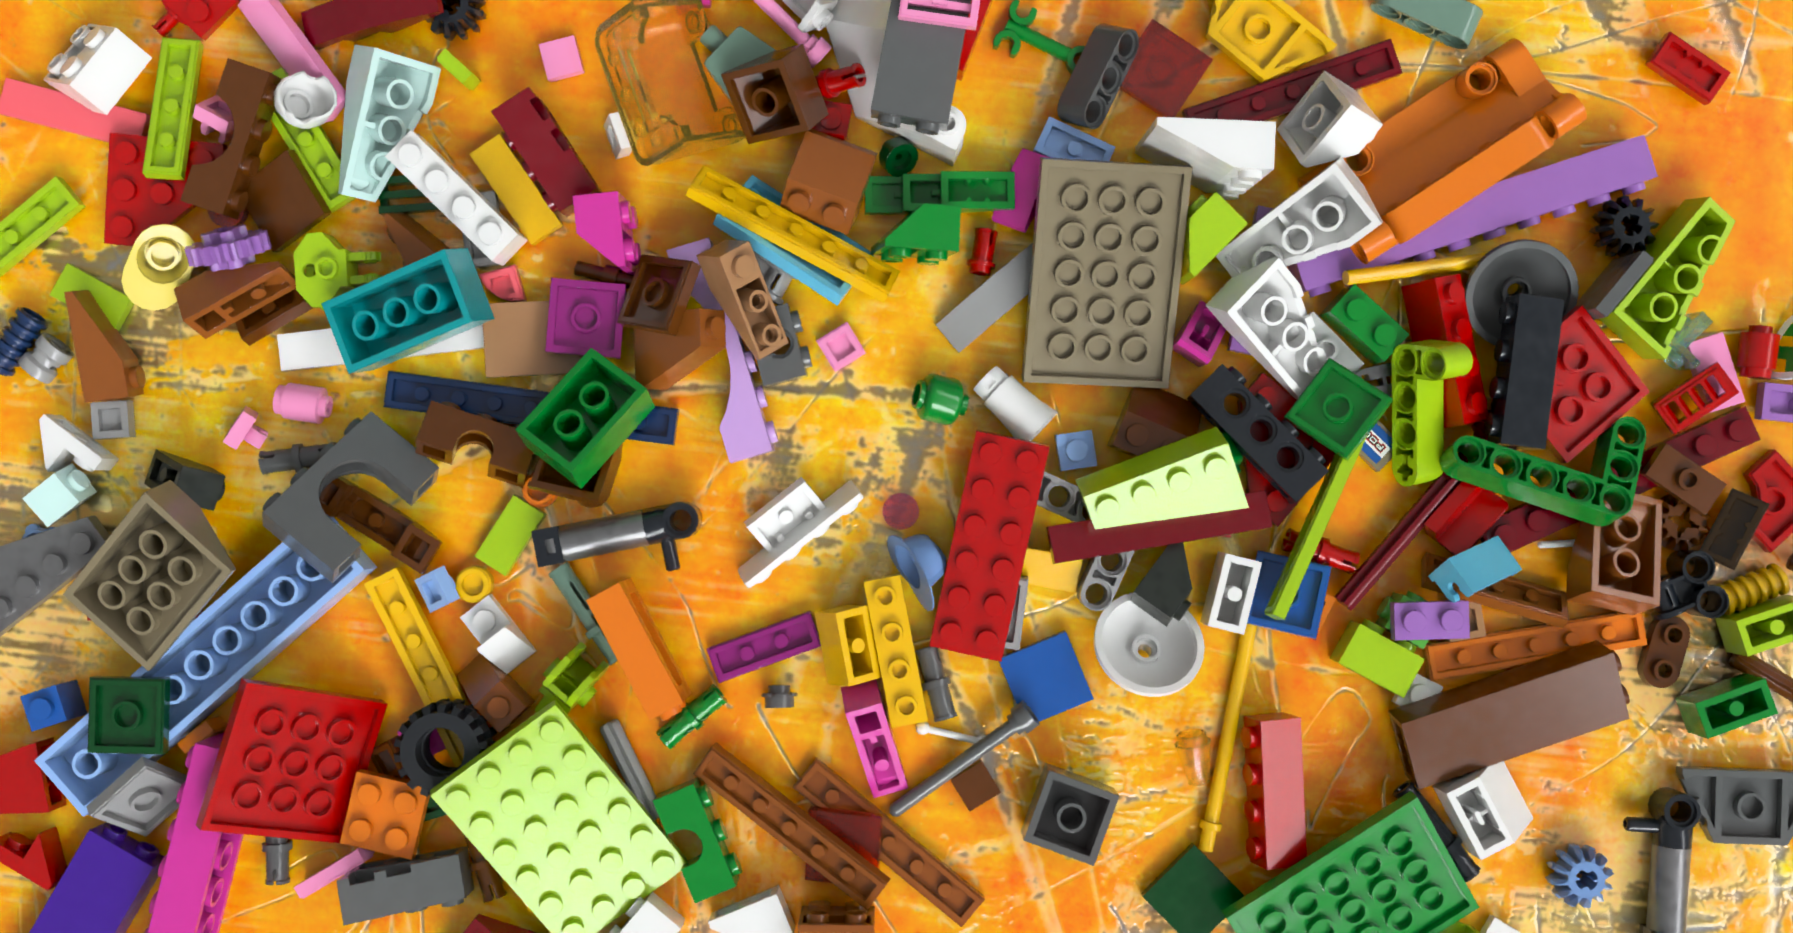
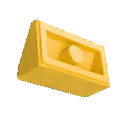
M1027 547L1021 576L1029 577V585L1075 593L1083 559L1053 564L1050 551Z

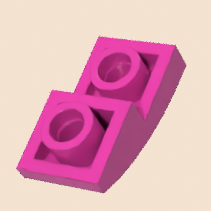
M1022 148L1010 171L1015 172V209L994 211L992 215L993 222L1026 233L1036 212L1040 157H1050Z

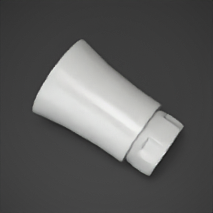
M998 366L992 368L973 389L985 401L984 405L1001 421L1014 438L1032 441L1058 413L1028 391L1012 375L1008 376Z

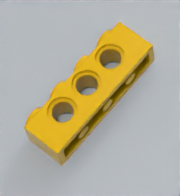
M900 572L864 579L863 583L891 728L927 722L928 715Z

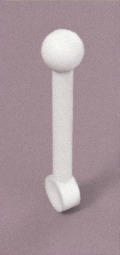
M928 722L916 724V732L920 735L931 733L973 744L986 736L981 734L975 737L929 726Z

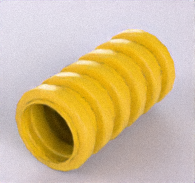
M1775 563L1767 565L1766 568H1758L1755 572L1745 573V576H1737L1734 580H1726L1723 585L1720 583L1715 585L1724 589L1728 594L1729 607L1725 615L1734 614L1735 610L1742 611L1746 606H1755L1757 602H1766L1768 598L1774 599L1778 594H1787L1790 587L1786 573Z

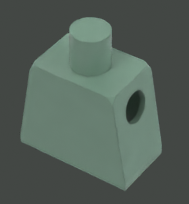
M712 25L700 38V42L712 52L705 60L704 65L731 104L732 101L721 74L770 52L777 51L741 26L737 27L727 37L718 27Z

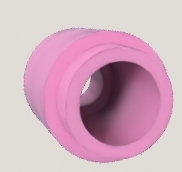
M288 383L286 386L279 385L273 397V411L275 414H281L284 419L321 424L325 418L330 417L333 409V398L328 396L327 389L323 387Z

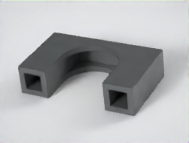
M373 412L368 413L362 420L360 418L354 419L345 429V436L336 444L333 442L327 444L318 454V461L309 469L307 467L300 469L291 479V486L282 494L279 492L273 494L262 508L264 510L262 512L263 526L332 583L360 557L361 544L333 522L322 509L319 499L329 483L336 478L348 474H366L383 482L412 506L437 481L439 467L426 456L416 454L415 447Z

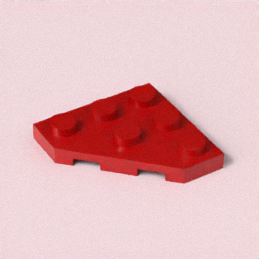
M110 133L104 244L133 246L141 232L153 225L177 223L196 207L181 201L192 165L214 161L227 150L228 145L190 141L185 181L146 178L142 173L148 136Z
M1583 305L1575 306L1562 317L1546 446L1560 463L1571 461L1650 392Z
M1264 372L1260 373L1248 387V390L1253 395L1258 392L1270 402L1273 407L1270 412L1280 422L1285 419L1284 416L1297 401ZM1238 399V414H1240L1242 411V402L1240 401V399ZM1254 422L1251 425L1250 433L1255 440L1263 442L1268 438V429L1263 423ZM1295 427L1299 432L1297 439L1306 448L1309 446L1314 447L1325 458L1326 462L1323 465L1327 468L1332 462L1335 453ZM1281 448L1277 453V461L1280 466L1287 469L1293 466L1295 457L1290 450ZM1243 456V466L1245 467L1247 481L1246 493L1266 490L1272 524L1279 527L1302 498L1296 503L1290 504Z

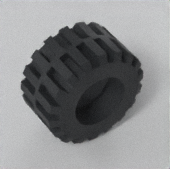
M450 698L442 699L414 712L408 717L409 720L401 725L398 731L402 735L395 738L394 747H399L400 751L394 754L395 763H402L403 767L397 770L401 778L407 774L411 779L407 785L412 790L420 786L422 788L420 794L428 797L432 788L497 742L493 741L492 738L497 734V731L494 727H488L487 720L477 713L472 704L465 705V700L456 699L454 701H450ZM434 729H449L461 739L464 747V758L459 767L444 766L433 757L430 750V737Z

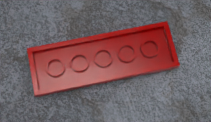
M976 429L929 646L999 662L1002 661L1049 453V445Z

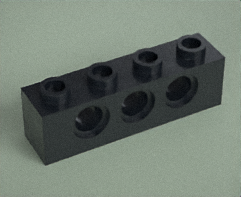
M1222 364L1187 397V400L1214 427L1217 426L1219 431L1226 432L1231 437L1241 454L1290 504L1296 503L1329 472L1323 465L1326 462L1325 458L1314 447L1309 446L1306 448L1297 439L1299 432L1292 424L1285 419L1280 422L1270 412L1273 407L1264 396L1258 392L1253 395L1244 386L1247 381L1233 366L1227 369ZM1227 396H1235L1242 402L1240 414L1232 415L1225 410L1224 399ZM1254 422H1261L1267 427L1268 438L1265 441H1257L1251 436L1250 427ZM1281 448L1290 450L1295 457L1294 464L1289 469L1283 468L1277 461V453Z

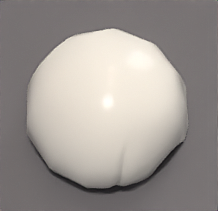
M300 71L281 79L274 91V106L288 124L302 129H310L324 124L337 106V92L325 76L316 78L309 76L305 71Z

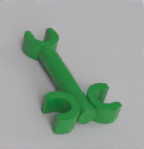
M1014 0L1010 5L1009 20L1004 30L1000 31L994 38L993 49L997 50L1003 40H1009L1013 44L1010 57L1015 58L1020 51L1021 41L1066 62L1067 70L1072 74L1076 66L1074 57L1081 56L1085 46H1076L1071 49L1029 28L1036 18L1037 9L1032 8L1026 18H1021L1016 14L1020 1Z

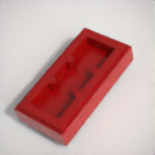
M1668 32L1663 36L1644 64L1704 106L1711 103L1731 73L1672 32Z

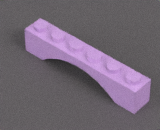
M708 237L668 249L666 252L668 258L689 260L700 265L696 255L714 245ZM700 268L691 297L704 309L723 310L709 289L703 271ZM725 313L726 349L730 364V394L726 412L719 429L729 462L736 463L775 451L773 443L779 440L773 421L766 422L762 408L768 406L762 385L755 386L752 376L753 372L758 371L754 355L751 351L745 352L742 337Z

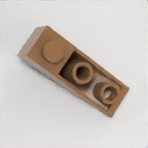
M724 240L696 255L709 289L756 359L761 360L789 343L749 241Z

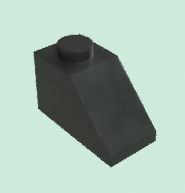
M156 449L144 484L152 489L171 480L195 501L200 508L214 511L217 501L222 498L225 491V475L211 467Z
M1183 543L1171 544L1166 547L1134 590L1130 600L1166 627L1173 618L1180 621L1192 604L1187 600L1192 590Z

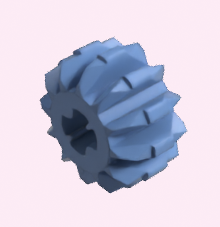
M1574 843L1569 844L1567 853L1561 849L1555 850L1559 860L1556 863L1554 861L1547 862L1548 867L1553 869L1554 872L1545 877L1548 883L1554 885L1551 890L1552 893L1559 899L1564 898V902L1571 907H1575L1579 903L1584 908H1590L1592 898L1598 902H1604L1603 895L1600 892L1603 889H1613L1611 884L1606 882L1605 879L1614 875L1612 869L1605 866L1608 861L1607 858L1601 853H1596L1595 849L1589 845H1583L1580 848ZM1578 873L1582 874L1581 878L1577 877Z

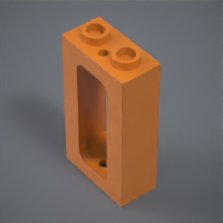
M629 578L587 599L586 602L649 720L660 715L662 721L681 712L682 708L687 706L685 700L692 692L632 579Z

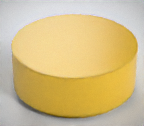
M471 566L461 570L455 580L459 597L469 603L480 602L490 595L494 589L492 574L481 566Z

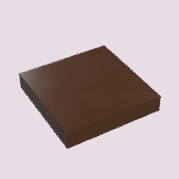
M285 150L262 168L255 177L251 178L247 190L249 199L246 208L258 228L267 230L272 252H281L332 213L295 150Z
M642 254L617 323L626 328L676 336L701 266L689 260Z

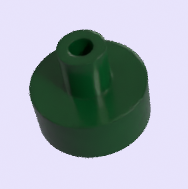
M895 137L887 140L882 145L879 153L881 166L890 175L895 177L909 173L915 167L918 160L917 149L904 137Z

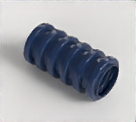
M17 307L15 310L17 316L10 317L8 320L10 326H4L2 329L4 334L3 336L0 335V374L4 376H14L16 373L14 367H20L18 360L25 352H28V348L35 346L33 340L38 339L42 334L40 332L41 329L46 330L48 328V323L41 315L25 307Z

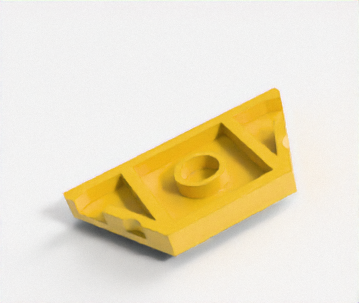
M1213 0L1205 38L1260 83L1330 53L1337 46L1336 43L1283 0Z

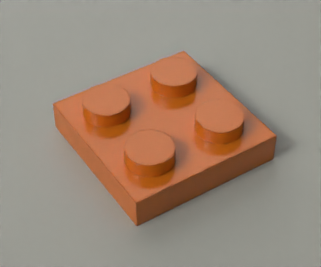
M365 769L358 770L353 784L340 843L409 860L414 859L417 854L430 795L428 797L421 795L422 788L420 786L412 790L407 785L410 780Z

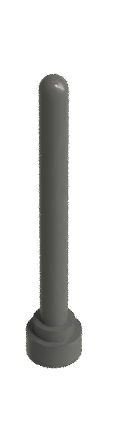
M1023 700L1010 709L1011 714L1007 716L1008 720L894 801L889 807L890 814L895 817L902 815L1016 732L1019 735L1024 731L1029 733L1039 726V720L1032 709Z

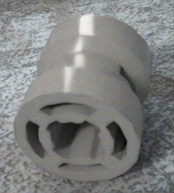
M43 332L35 341L33 351L25 352L18 360V364L35 379L45 384H50L58 375L56 368H59L61 365H67L74 357V353L62 341Z

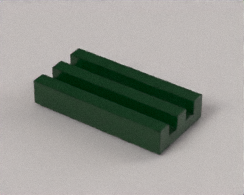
M404 175L391 176L378 198L380 200V206H378L379 214L381 215L386 213L441 212L433 203L390 205L389 200L426 197L419 189L389 191L388 186L414 185Z

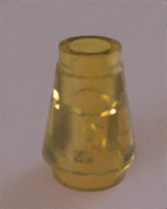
M1194 728L1179 732L1174 745L1188 784L1190 786L1208 784L1210 782L1211 739L1207 737L1206 731L1203 729Z

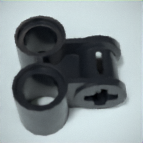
M1679 550L1669 555L1666 562L1668 574L1661 575L1660 606L1653 608L1654 611L1651 613L1654 620L1668 619L1683 612L1707 618H1718L1725 614L1729 607L1728 594L1719 586L1707 584V581L1713 577L1716 568L1715 561L1711 555L1698 550ZM1692 558L1695 567L1689 575L1686 565L1689 559ZM1706 592L1708 603L1702 608L1700 599L1703 593Z

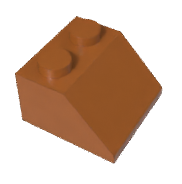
M814 129L806 131L788 175L780 206L805 220L848 235L858 217L878 153Z

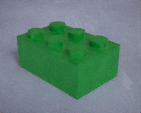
M590 348L515 430L528 449L582 489L655 408V405L647 388L596 350Z

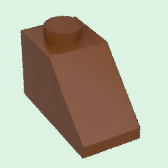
M480 653L457 675L473 707L499 733L510 727L535 702L509 674L503 672Z

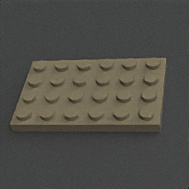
M1040 157L1021 376L1023 382L1169 388L1193 167L1188 165Z

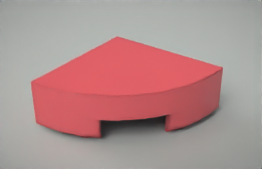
M516 265L479 274L485 287L497 297L510 302L527 301Z

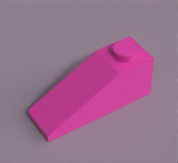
M877 679L850 687H841L845 714L873 798L908 789Z

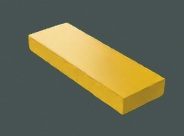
M497 134L469 154L531 245L535 246L564 226L556 213H553L541 196L542 193L530 179L502 135Z

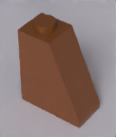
M702 308L685 310L676 336L634 329L636 381L647 388V390H667L725 349L726 325L724 310Z

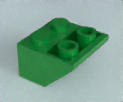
M922 204L907 214L871 247V255H880L881 261L888 263H901L903 259L917 258V264L939 265V261H947V257L959 252L961 206Z

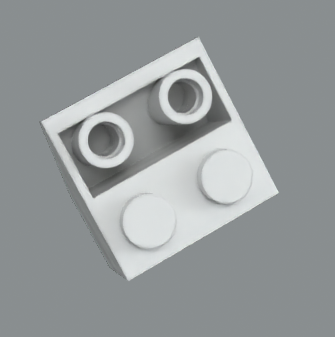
M96 24L82 25L71 36L70 42H72V45L64 54L56 55L47 66L49 73L43 80L91 111L107 115L152 57L116 27Z
M1504 761L1433 785L1457 834L1462 839L1466 851L1480 860L1515 843L1533 820V816Z

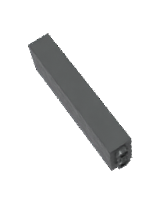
M891 0L871 105V118L878 119V124L891 128H900L901 123L914 125L917 132L928 135H938L939 130L947 132L966 29L898 20L900 0ZM947 0L971 4V0ZM908 5L907 8L912 10L948 14L962 17H968L969 15L967 13L938 10Z

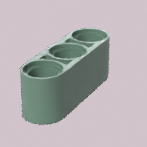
M1372 0L1370 5L1371 10L1376 14L1457 49L1468 48L1483 15L1481 8L1466 0Z

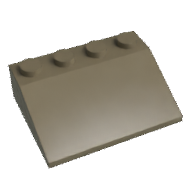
M169 480L144 492L63 595L147 671H150L236 568L200 506L173 481Z

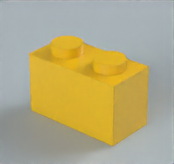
M845 604L815 612L828 684L850 687L881 678L868 605Z

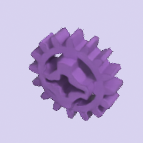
M246 224L221 227L200 234L202 242L192 243V245L186 246L184 250L189 266H209L210 270L214 272L236 269L248 263L256 262L255 254L264 253L265 250H270L272 246L267 230L247 231Z

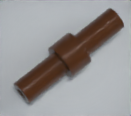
M577 261L574 269V274L577 276L605 283L626 284L627 289H629L634 276L622 272V269L611 265L600 267Z

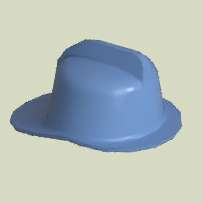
M916 534L904 539L897 535L889 536L887 547L893 563L907 580L921 605L927 611H933L934 596L931 586L944 575L946 569L945 555L929 536L925 534Z

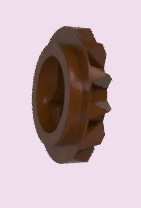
M1670 494L1660 498V500H1663L1661 546L1669 550L1679 551L1688 550L1696 545H1700L1703 536L1710 532L1707 528V520L1711 516L1709 514H1698ZM1684 513V519L1689 521L1691 527H1681L1677 531L1678 525L1673 520L1668 519V517L1681 516Z

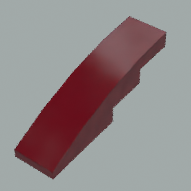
M333 0L301 12L305 37L315 50H320L342 40L356 42L378 32L392 34L442 14L444 9L442 0Z

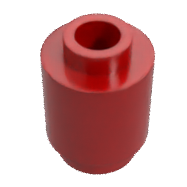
M1749 325L1748 332H1740L1736 359L1739 377L1771 379L1772 370H1776L1781 336L1773 333V327Z

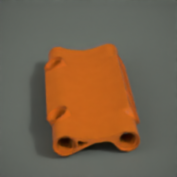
M1510 39L1383 122V126L1377 131L1374 139L1367 143L1359 154L1354 155L1359 161L1358 171H1352L1365 186L1383 223L1353 244L1350 249L1362 263L1368 264L1398 243L1402 244L1415 237L1552 147L1555 140L1583 123L1587 118L1583 104L1571 93L1558 92L1545 78L1524 44L1518 39ZM1470 75L1476 76L1479 79V90L1471 86L1469 81ZM1335 161L1319 164L1298 178L1299 188Z

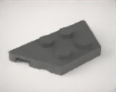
M1676 766V773L1685 793L1696 799L1700 805L1701 816L1699 823L1708 841L1724 844L1788 846L1793 837V770Z

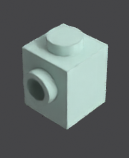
M72 463L52 474L22 499L43 523L49 527L69 515L97 493V491L90 484L87 475L78 470Z

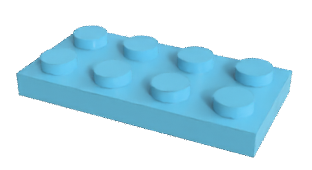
M754 175L744 183V187L780 206L783 194ZM720 214L716 215L713 222L714 226L736 240L749 241L754 252L837 306L852 288V285ZM808 221L871 255L869 250L843 233Z

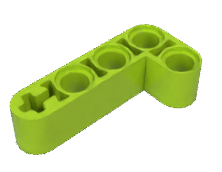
M1430 339L1400 344L1395 347L1392 353V470L1396 481L1404 487L1431 482L1443 474L1440 466V457L1444 452V379L1464 376L1471 370L1473 364L1472 353L1463 343Z

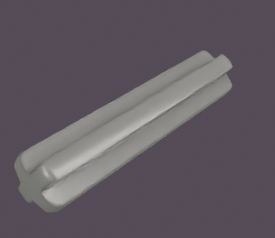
M614 719L603 724L600 727V732L627 787L655 820L658 819L659 815L653 803L656 795L619 720Z

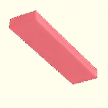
M6 78L0 98V115L109 143L110 133L148 136L151 117L148 114L114 106L107 115L93 112L60 91Z

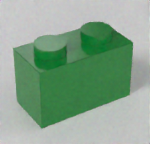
M1356 284L1344 288L1319 315L1372 364L1385 362L1393 353L1395 347L1400 345L1410 335Z
M1745 673L1675 698L1687 732L1707 739L1778 714L1766 678Z

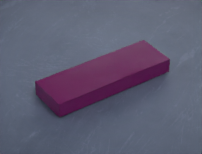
M807 611L708 647L707 652L718 682L721 683L820 647L821 644L811 611Z

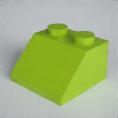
M1217 192L1208 199L1202 194L1188 207L1180 278L1182 285L1193 279L1248 224Z

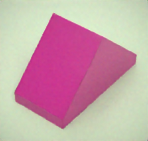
M1202 300L1196 305L1173 342V351L1197 367L1207 365L1212 360L1226 331Z

